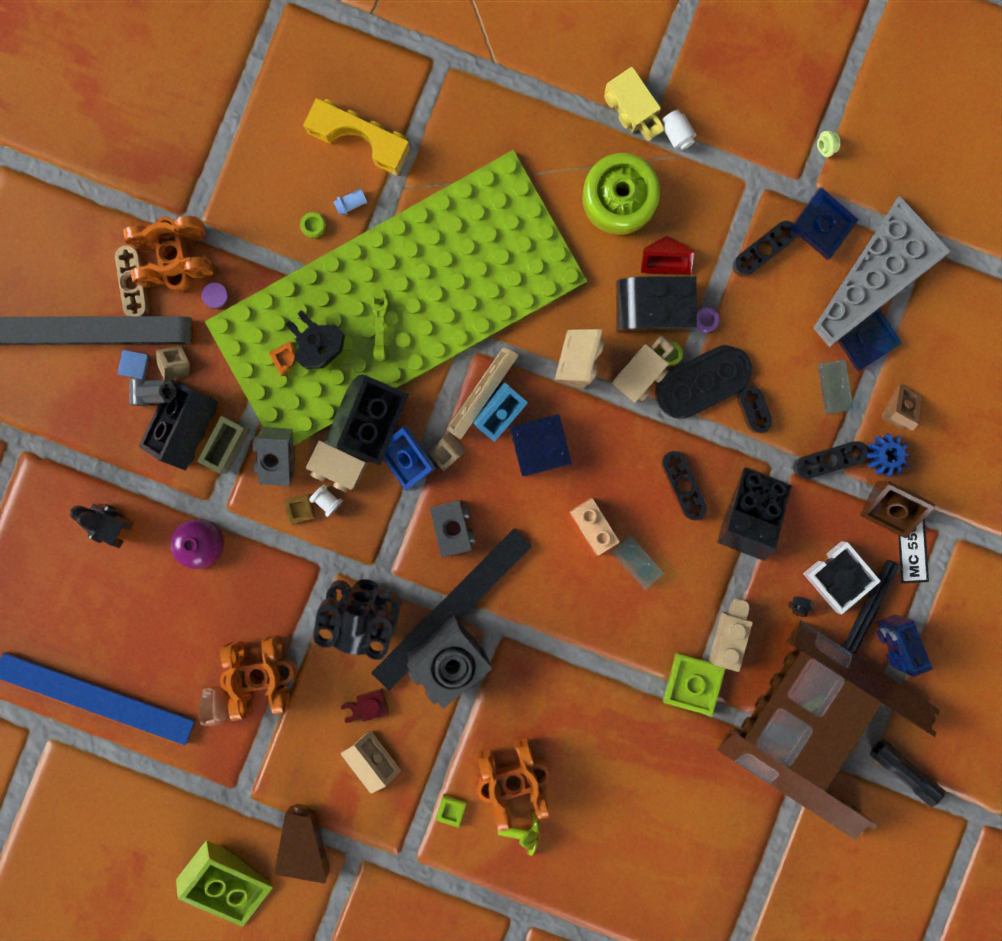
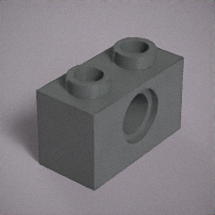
M262 427L258 436H255L253 440V451L257 452L254 473L258 475L259 484L290 486L294 477L293 429ZM269 454L275 455L278 459L271 458Z
M459 500L430 507L441 557L471 551V545L476 544L473 530L467 529L465 521L470 519L467 505H461ZM457 521L461 526L460 533L457 535L449 534L446 529L448 522Z

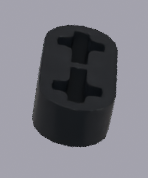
M753 386L744 388L738 394V403L747 427L753 433L766 432L772 425V418L763 394L758 388ZM748 391L750 395L755 394L756 399L753 400L755 409H753L750 402H745L744 400L748 396ZM755 411L759 418L765 419L762 429L760 426H754L753 422L757 420Z

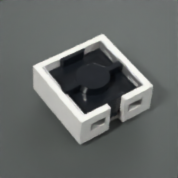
M844 541L839 542L826 553L829 558L824 562L817 561L803 573L831 608L841 615L881 582L850 544Z

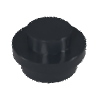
M793 597V600L788 605L792 609V613L800 617L814 614L815 610L813 608L814 602L803 597Z

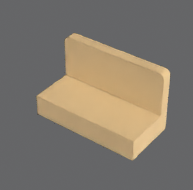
M371 730L341 753V756L370 793L387 786L402 771Z

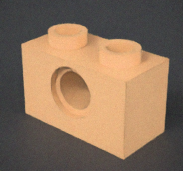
M593 498L586 500L569 511L597 556L620 543Z

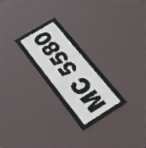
M924 519L906 539L898 535L901 584L929 582Z

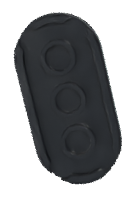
M728 345L718 346L670 370L657 383L655 390L656 402L659 408L672 418H689L742 391L747 386L752 372L750 359L739 348Z

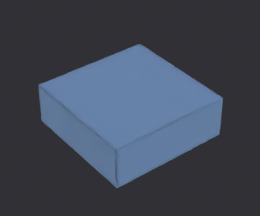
M122 350L117 374L136 379H145L150 356Z

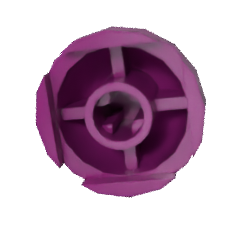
M192 519L180 524L172 533L170 549L174 559L182 566L191 569H202L214 564L219 559L223 551L224 541L222 540L219 528L211 521Z

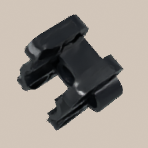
M368 579L358 580L352 588L343 580L334 581L330 585L326 593V599L321 603L316 614L313 632L315 643L323 648L333 646L347 654H366L373 660L383 659L388 652L391 637L394 635L401 609L400 597L393 592L379 595V585L375 581ZM337 589L341 590L342 597L340 601L336 600ZM387 601L391 602L392 608L390 613L386 612ZM331 610H332V613H333V616H332V617H330V615H329V611H331ZM380 622H384L383 630L379 628ZM320 630H329L333 637L331 639L323 638L320 635ZM379 642L383 645L384 649L376 651L371 648L370 643Z

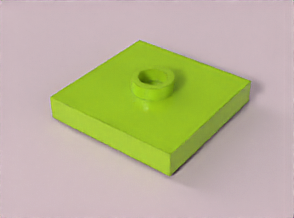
M676 652L664 693L663 703L713 716L726 668Z

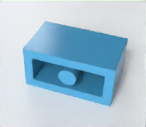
M502 381L479 412L473 424L495 442L528 402Z

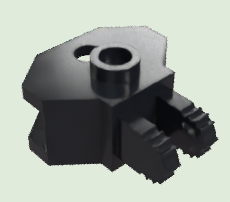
M300 310L298 312L299 318L309 326L305 331L301 333L294 322L290 320L286 323V326L297 337L296 360L307 370L324 369L343 352L345 335L336 325H318L303 310ZM327 348V352L322 355V351Z
M92 504L91 508L77 505L70 510L69 515L88 532V538L99 543L103 541L116 548H120L124 543L122 539L118 538L122 529L130 530L134 525L118 509L108 504Z

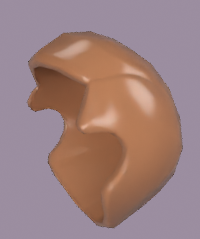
M211 687L203 690L199 706V720L202 726H218L228 717L229 695L224 689Z

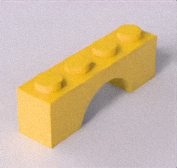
M317 98L315 99L303 124L307 134L328 144L344 135L360 136L372 146V159L375 166L398 176L410 151L409 142L404 135L396 131L393 133L385 131L384 127L375 121L368 123L352 110L345 112L339 109V106L331 100L325 99L322 101Z

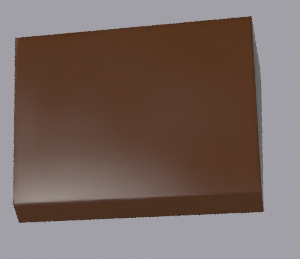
M876 481L860 516L906 539L935 508V503L890 481Z

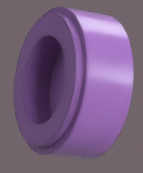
M210 283L202 291V300L210 308L221 309L228 303L229 293L223 285Z
M703 307L697 311L696 330L701 333H709L717 328L719 315L715 309Z

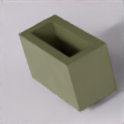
M221 416L197 462L219 474H228L251 429L228 417Z

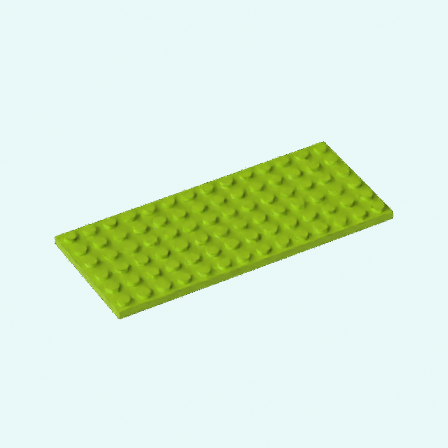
M512 150L206 320L205 323L262 426L293 429L294 447L333 424L344 394L357 376L364 374L398 389L587 283V280L517 155ZM372 297L376 298V307L384 305V297L387 298L389 303L384 318L385 361H376L374 358L375 315L371 306ZM300 310H303L318 325H336L345 335L343 352L324 369L307 370L295 358L290 371L281 376L269 352L290 341L294 343L297 354V337L286 326V323L290 320L294 322L301 333L305 331L309 326L299 318L298 312ZM327 348L322 351V355L327 352Z

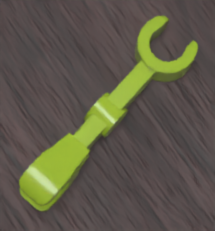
M372 297L371 306L375 315L374 358L376 361H385L384 318L389 303L387 298L384 297V305L376 307V298Z

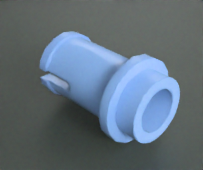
M361 188L342 198L338 196L337 200L333 201L339 215L345 214L346 216L348 215L347 212L367 204V200Z

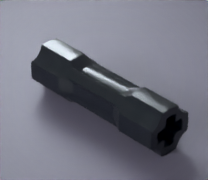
M882 739L871 749L870 756L898 777L929 806L934 807L938 805L940 800L944 798L945 790L910 763L889 742Z

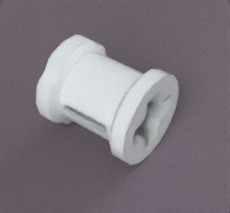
M323 484L311 496L309 501L317 503L326 512L325 516L330 517L340 507L343 500L341 498L337 499L327 490L328 486Z

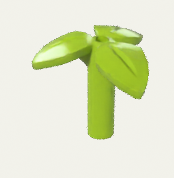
M531 810L533 815V826L531 829L525 830L512 827L505 831H498V835L521 839L519 841L520 845L529 850L527 854L530 856L534 854L538 847V835L540 833V822L537 820L534 810Z

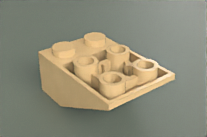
M602 330L567 331L554 382L579 389H584L587 384L590 385L595 379L598 364H595L594 360H597V357L601 354L605 338H601Z

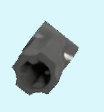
M130 379L129 405L153 406V403H171L172 399L176 397V387L173 386L172 381H153L149 379Z

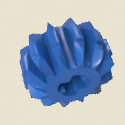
M885 434L883 438L881 436L875 437V444H868L867 447L872 451V453L867 454V458H872L868 467H876L875 474L881 475L884 473L885 477H892L893 473L896 475L902 473L901 467L909 466L905 458L911 457L912 454L905 453L904 450L908 448L909 444H901L902 437L895 436L893 438L891 434ZM886 451H889L888 455L891 457L890 460H887L888 456L885 454Z

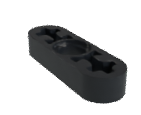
M782 221L734 259V272L741 277H747L796 239L798 234L796 225L791 221ZM781 229H788L790 231L788 238L783 237L778 242L774 240L782 232ZM766 242L771 246L772 251L770 255L764 256L759 252L758 246L760 243ZM754 255L756 259L749 264L750 270L747 268L741 269L742 261L740 259L746 261Z
M848 442L798 458L794 463L793 470L799 478L811 479L864 462L867 458L868 449L862 442ZM852 446L854 449L860 450V453L857 454V459L854 456L843 458L842 454L853 451ZM828 453H833L837 458L836 465L831 468L824 463V457ZM804 461L807 464L818 462L819 467L810 468L809 474L806 471H801Z
M677 451L666 453L661 460V465L683 515L690 520L702 519L706 514L707 507L685 457ZM670 456L680 460L677 468L679 472L685 470L686 474L678 475L674 479L671 475L677 473L674 467L667 466V463L670 462ZM682 478L689 480L691 488L687 493H681L677 489V483ZM694 492L696 497L691 499L695 505H700V509L697 510L698 515L696 516L694 513L688 512V509L691 508L689 500L684 502L682 500V497H689Z

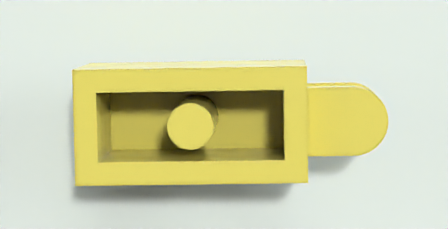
M630 67L606 84L605 100L611 108L615 107L624 128H629L632 134L640 130L647 141H650L664 131V127L657 117L661 108L633 67ZM651 122L653 126L648 129L646 124Z

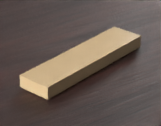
M507 348L501 349L448 426V432L462 439L519 356L518 354Z

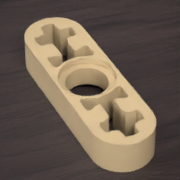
M128 245L121 246L115 253V262L123 311L127 316H147L149 313L147 289L140 285L132 290L127 288L126 281L131 277V270L129 269V264L123 260L129 252L134 256V258L130 259V267L133 269L143 266L141 254ZM129 294L135 295L136 303L142 305L137 310V314L131 310V307L135 306L134 298L128 297Z

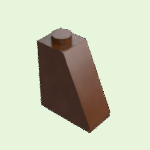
M302 804L290 806L285 813L274 875L325 884L330 869L316 812Z

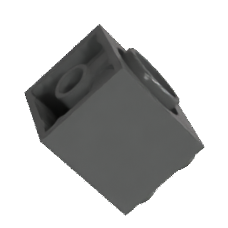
M455 615L407 653V666L410 669L408 673L410 678L416 685L421 683L426 689L425 694L433 704L438 702L443 709L492 669L485 650Z

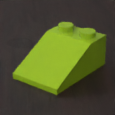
M208 840L204 842L176 879L178 900L242 927L273 888L269 881L229 850Z

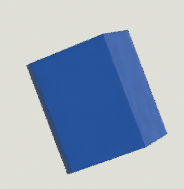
M402 427L392 436L383 460L406 491L438 468L409 427Z

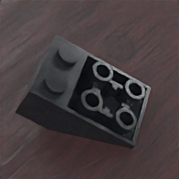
M744 467L723 519L717 543L765 561L776 550L791 485Z

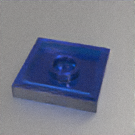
M821 187L814 193L792 223L790 229L828 260L832 258L859 219Z
M880 308L838 340L857 371L862 370L902 344Z

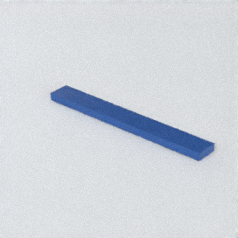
M8 652L3 653L0 659V679L182 745L188 744L196 719Z

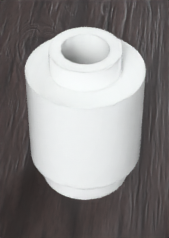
M679 109L669 113L662 119L664 131L674 149L680 147L681 150H684L695 142L693 138L697 134L684 113L681 114Z

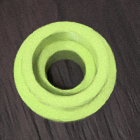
M828 130L820 134L817 147L823 156L830 157L839 151L840 138L836 132Z

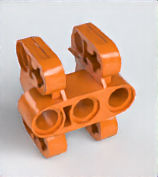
M183 216L175 220L170 217H161L154 224L147 227L130 226L123 229L125 242L133 249H156L159 266L148 262L149 265L131 269L132 281L141 287H156L165 283L173 291L185 293L192 286V278H203L214 274L212 261L205 255L203 257H189L187 242L198 241L207 237L205 224L196 216ZM172 250H177L176 258L169 260V253ZM181 274L182 281L178 285H174V277Z
M280 635L267 636L260 640L262 642L263 658L261 661L247 663L242 641L229 642L221 647V664L223 669L228 670L221 675L220 685L230 696L228 712L231 721L247 719L253 713L251 691L268 689L266 695L269 697L272 715L285 713L290 708V691L288 686H283V684L288 683L296 676L298 667L294 660L282 658L283 645ZM280 665H284L289 669V677L280 675ZM255 669L263 672V681L256 680L254 677Z
M528 738L515 741V748L520 762L497 769L491 749L478 752V764L482 775L478 781V796L485 802H492L494 818L499 832L512 828V817L507 799L530 793V800L533 803L537 820L550 817L548 804L542 788L549 781V768L545 761L533 759ZM540 768L545 773L541 778H537L534 769ZM510 776H517L520 782L512 786L506 780ZM489 783V793L482 789L483 785Z

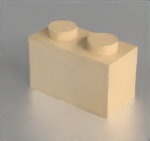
M318 441L306 469L312 471L310 476L323 482L327 478L335 482L333 487L347 493L348 489L356 490L368 463L340 449L327 445L323 441Z

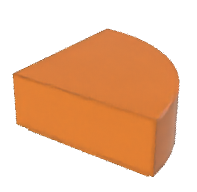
M292 341L269 352L281 376L288 373L295 362L296 350Z

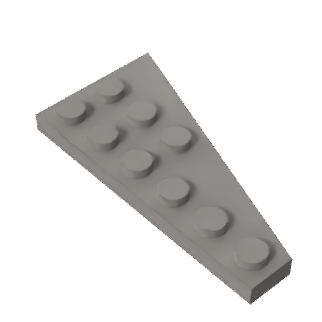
M900 195L813 327L829 347L951 252Z

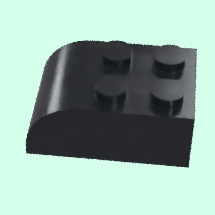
M696 276L629 277L616 282V332H692L697 328Z
M361 374L357 376L344 394L325 444L381 465L409 394L367 375Z

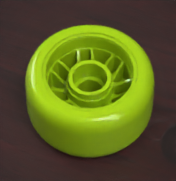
M615 153L602 158L589 171L582 191V203L588 219L598 229L609 234L626 235L636 232L649 222L658 207L661 192L659 178L653 167L637 155ZM623 188L629 195L621 197L616 193L615 189Z

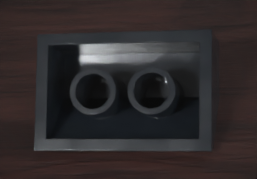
M172 379L170 381L176 387V397L172 399L171 403H159L139 447L159 461L186 471L188 465L194 459L199 442L205 436L210 419L216 413L219 401Z

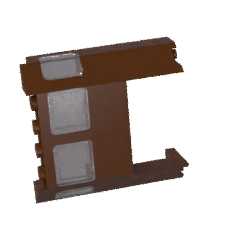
M800 620L787 640L795 649L789 651L784 657V666L779 673H775L770 679V687L766 694H762L757 699L754 706L756 708L751 717H746L740 729L742 731L730 729L717 750L840 831L857 840L860 838L857 835L858 833L862 834L868 827L875 829L878 826L862 811L854 806H849L826 791L881 704L887 706L935 738L936 731L932 729V725L936 720L934 713L939 715V710Z

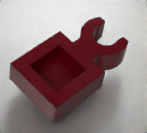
M382 688L358 695L356 697L358 703L356 704L354 702H345L341 706V710L349 708L353 712L352 716L344 719L345 723L353 722L359 715H362L364 722L389 713Z

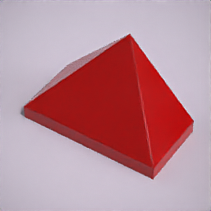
M665 236L643 248L641 273L691 274L695 252L682 243Z

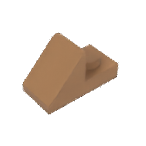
M899 384L883 411L881 418L899 429L906 427L913 431L919 424L922 395Z

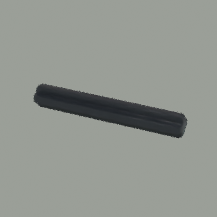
M891 560L885 562L878 575V579L881 582L871 589L843 644L845 650L857 653L900 569V565Z

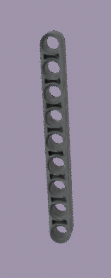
M184 316L0 317V346L192 344V318Z

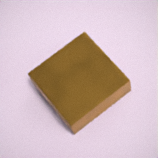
M310 494L283 500L290 525L316 518L312 503L309 501Z

